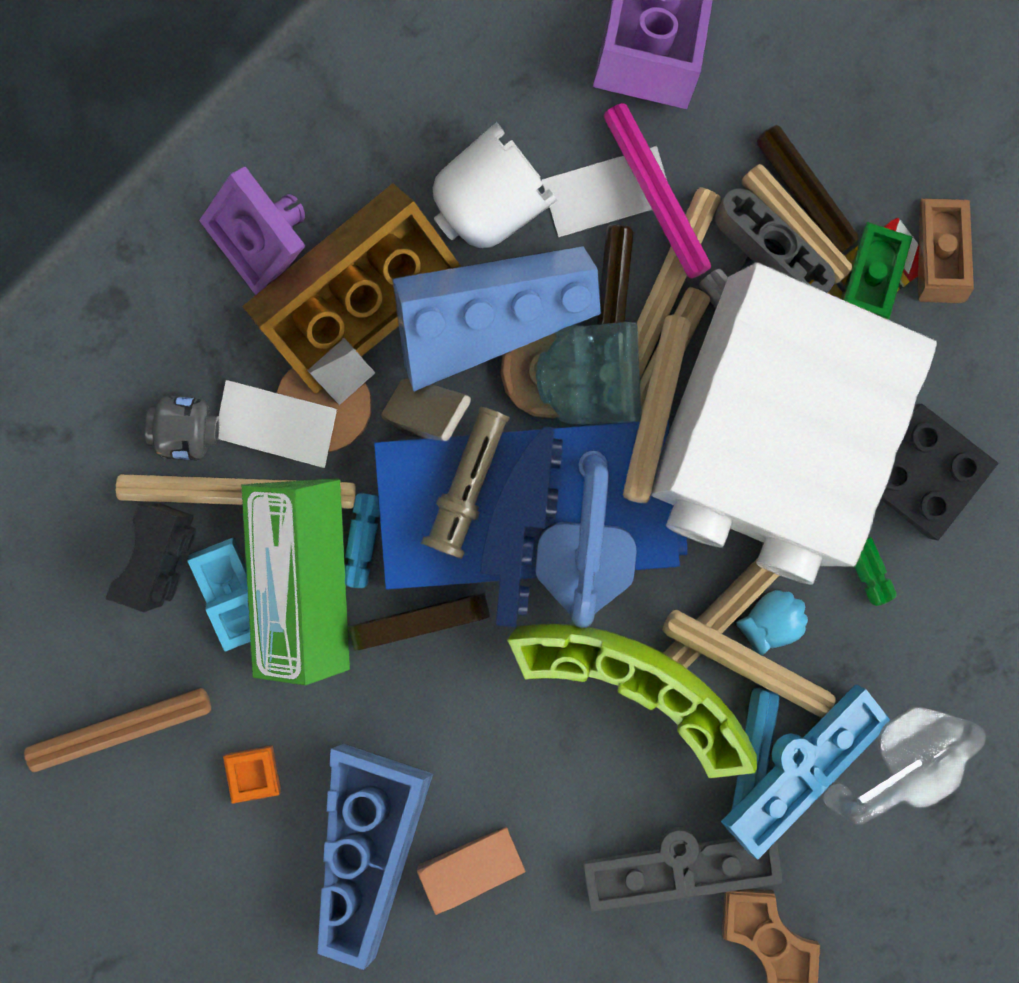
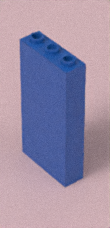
M669 420L667 423L661 452L663 450L664 444L670 431ZM640 422L554 429L553 439H563L560 469L551 468L549 488L558 489L556 519L546 518L545 528L525 527L524 536L534 537L531 567L521 566L520 579L537 578L535 571L537 545L544 529L558 522L580 523L585 477L581 475L578 463L582 455L588 451L600 452L607 460L609 478L604 525L623 528L633 537L636 545L635 570L680 567L679 556L687 555V537L666 527L674 505L650 496L647 503L633 502L625 499L623 496ZM541 430L502 433L491 466L488 469L475 503L479 507L478 512H480L478 519L471 521L461 547L465 552L462 559L423 545L421 542L423 536L430 535L439 511L436 502L443 493L448 494L470 435L453 436L447 441L415 439L374 443L386 590L500 581V575L480 573L484 544L491 517L512 469L527 446Z

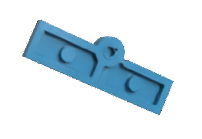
M855 684L804 737L790 733L783 735L776 741L772 749V761L775 767L721 822L748 854L758 860L892 721L865 688Z

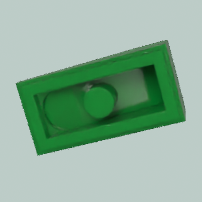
M866 222L852 262L853 269L848 274L840 299L889 320L913 237Z

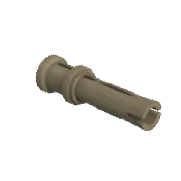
M479 407L477 419L462 453V458L448 494L443 493L441 497H438L436 505L439 507L438 514L430 535L423 536L421 542L423 545L460 559L463 558L465 553L461 547L472 520H477L480 513L478 512L479 507L475 503L488 469L491 466L504 427L509 420L508 416L485 407Z

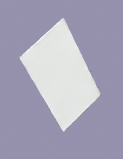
M657 146L651 147L650 150L665 176ZM624 156L542 180L544 190L550 189L557 199L550 206L558 237L652 210Z
M226 380L219 412L218 439L325 468L337 409Z

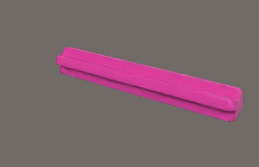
M625 103L615 105L604 113V119L687 276L695 278L704 274L711 268V263L628 106Z

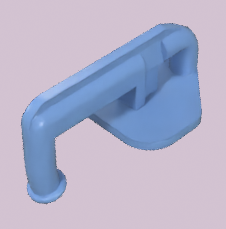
M597 451L586 452L578 463L579 471L585 477L580 523L558 522L548 526L541 533L537 545L535 567L537 578L569 613L572 622L579 628L590 626L595 613L632 584L635 572L636 545L633 537L623 528L604 525L609 478L608 465L605 456Z

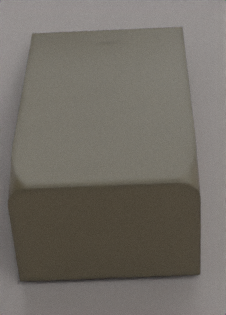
M404 378L398 384L381 416L384 421L407 436L447 441L469 406L471 398L465 394L432 384L413 392L409 378Z

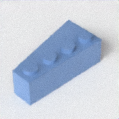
M584 246L393 279L404 366L413 392L601 314L598 270Z

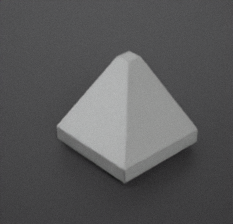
M345 338L308 369V372L339 405L375 374L373 369Z

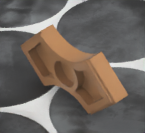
M743 889L724 892L722 937L727 941L746 946L758 956L763 963L767 983H818L820 944L818 941L796 935L783 924L778 915L776 897L773 890Z

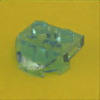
M619 322L591 326L573 325L556 332V340L552 343L548 352L540 354L537 363L536 381L542 402L550 404L560 416L559 420L569 424L640 422L641 398L637 323Z

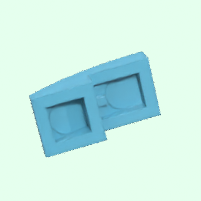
M234 538L190 554L187 560L207 603L205 610L224 652L250 642L246 566Z

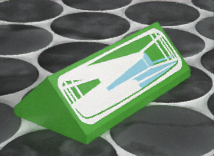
M340 479L241 484L253 678L309 685L350 670Z

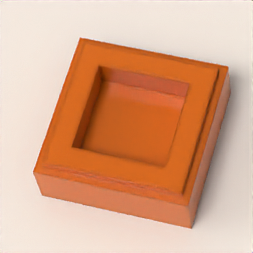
M273 745L228 753L223 756L232 804L280 795L281 788Z

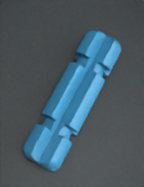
M359 493L355 497L353 513H356V518L351 520L345 558H348V564H345V585L354 588H365L368 584L370 573L367 563L372 561L378 526L377 523H374L375 516L379 517L380 510L379 497L377 495Z

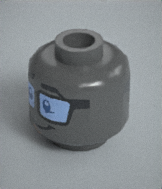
M164 396L159 400L156 407H149L145 425L147 445L154 446L157 455L164 459L200 460L205 456L208 445H217L219 417L211 416L210 408L202 398Z

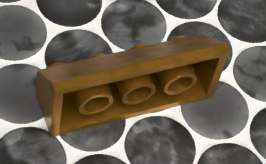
M392 183L242 307L313 393L317 394L323 387L308 372V369L343 338L362 357L399 326L393 287L394 278L459 268L461 265L417 204Z

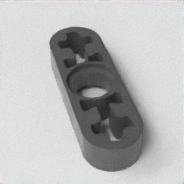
M733 189L725 195L715 212V222L719 229L755 263H760L825 293L831 290L835 283V273L830 264L758 196L746 189ZM740 210L744 215L739 217L735 213ZM759 226L761 229L755 234L753 231ZM770 238L778 241L783 246L785 255H776L770 252L764 244V239ZM792 259H794L796 263L791 268L789 266V263L792 261ZM809 276L814 279V282L811 284L805 280Z

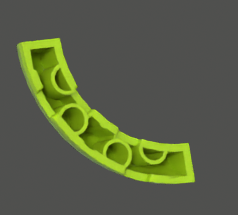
M570 624L517 626L510 634L508 642L525 680L553 678L585 682L588 677L617 685L618 693L638 702L649 710L657 707L678 724V733L692 748L702 763L708 778L756 772L757 755L746 732L734 714L699 677L664 653L642 642L614 632L593 627L579 628L576 625Z

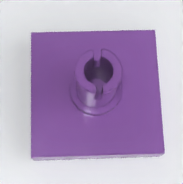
M244 166L229 175L199 221L254 294L257 295L285 272L305 247V244L292 229V226L304 221L305 212L302 204L297 205L291 210L288 209V206L298 200L291 194H287L279 201L273 203Z

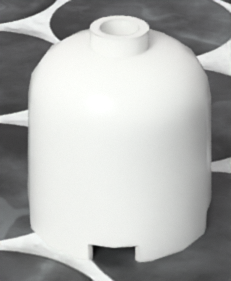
M497 122L444 167L436 176L432 187L434 201L440 210V213L434 217L439 227L450 240L460 236L469 245L478 248H491L501 243L557 201L550 189L546 190L543 194L539 192L538 188L543 185V182L512 140L506 145L500 142L499 138L505 133Z

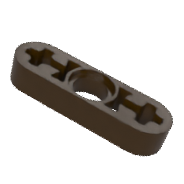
M479 593L358 623L348 628L354 651L483 620L490 617L485 593Z

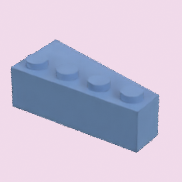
M341 744L331 748L329 767H332L331 784L327 797V812H329L327 841L324 844L323 861H325L324 888H322L317 954L365 970L376 958L433 774L346 744Z

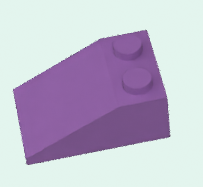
M611 0L593 87L687 109L701 73L713 0Z

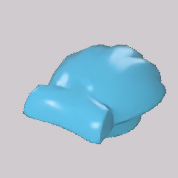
M774 590L763 596L751 610L749 616L737 621L736 625L749 640L753 650L760 655H764L770 648L791 644L804 635L806 631L805 626L808 622V617L804 614L805 602L795 599L790 592Z

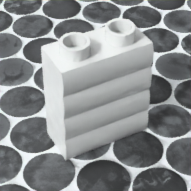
M755 263L729 276L659 457L650 496L674 505L666 527L687 538L719 548H723L730 529L764 542L756 562L757 565L785 578L812 585L814 583L820 566H855L870 531L875 509L888 482L896 452L909 425L916 397L931 365L937 341L760 263Z

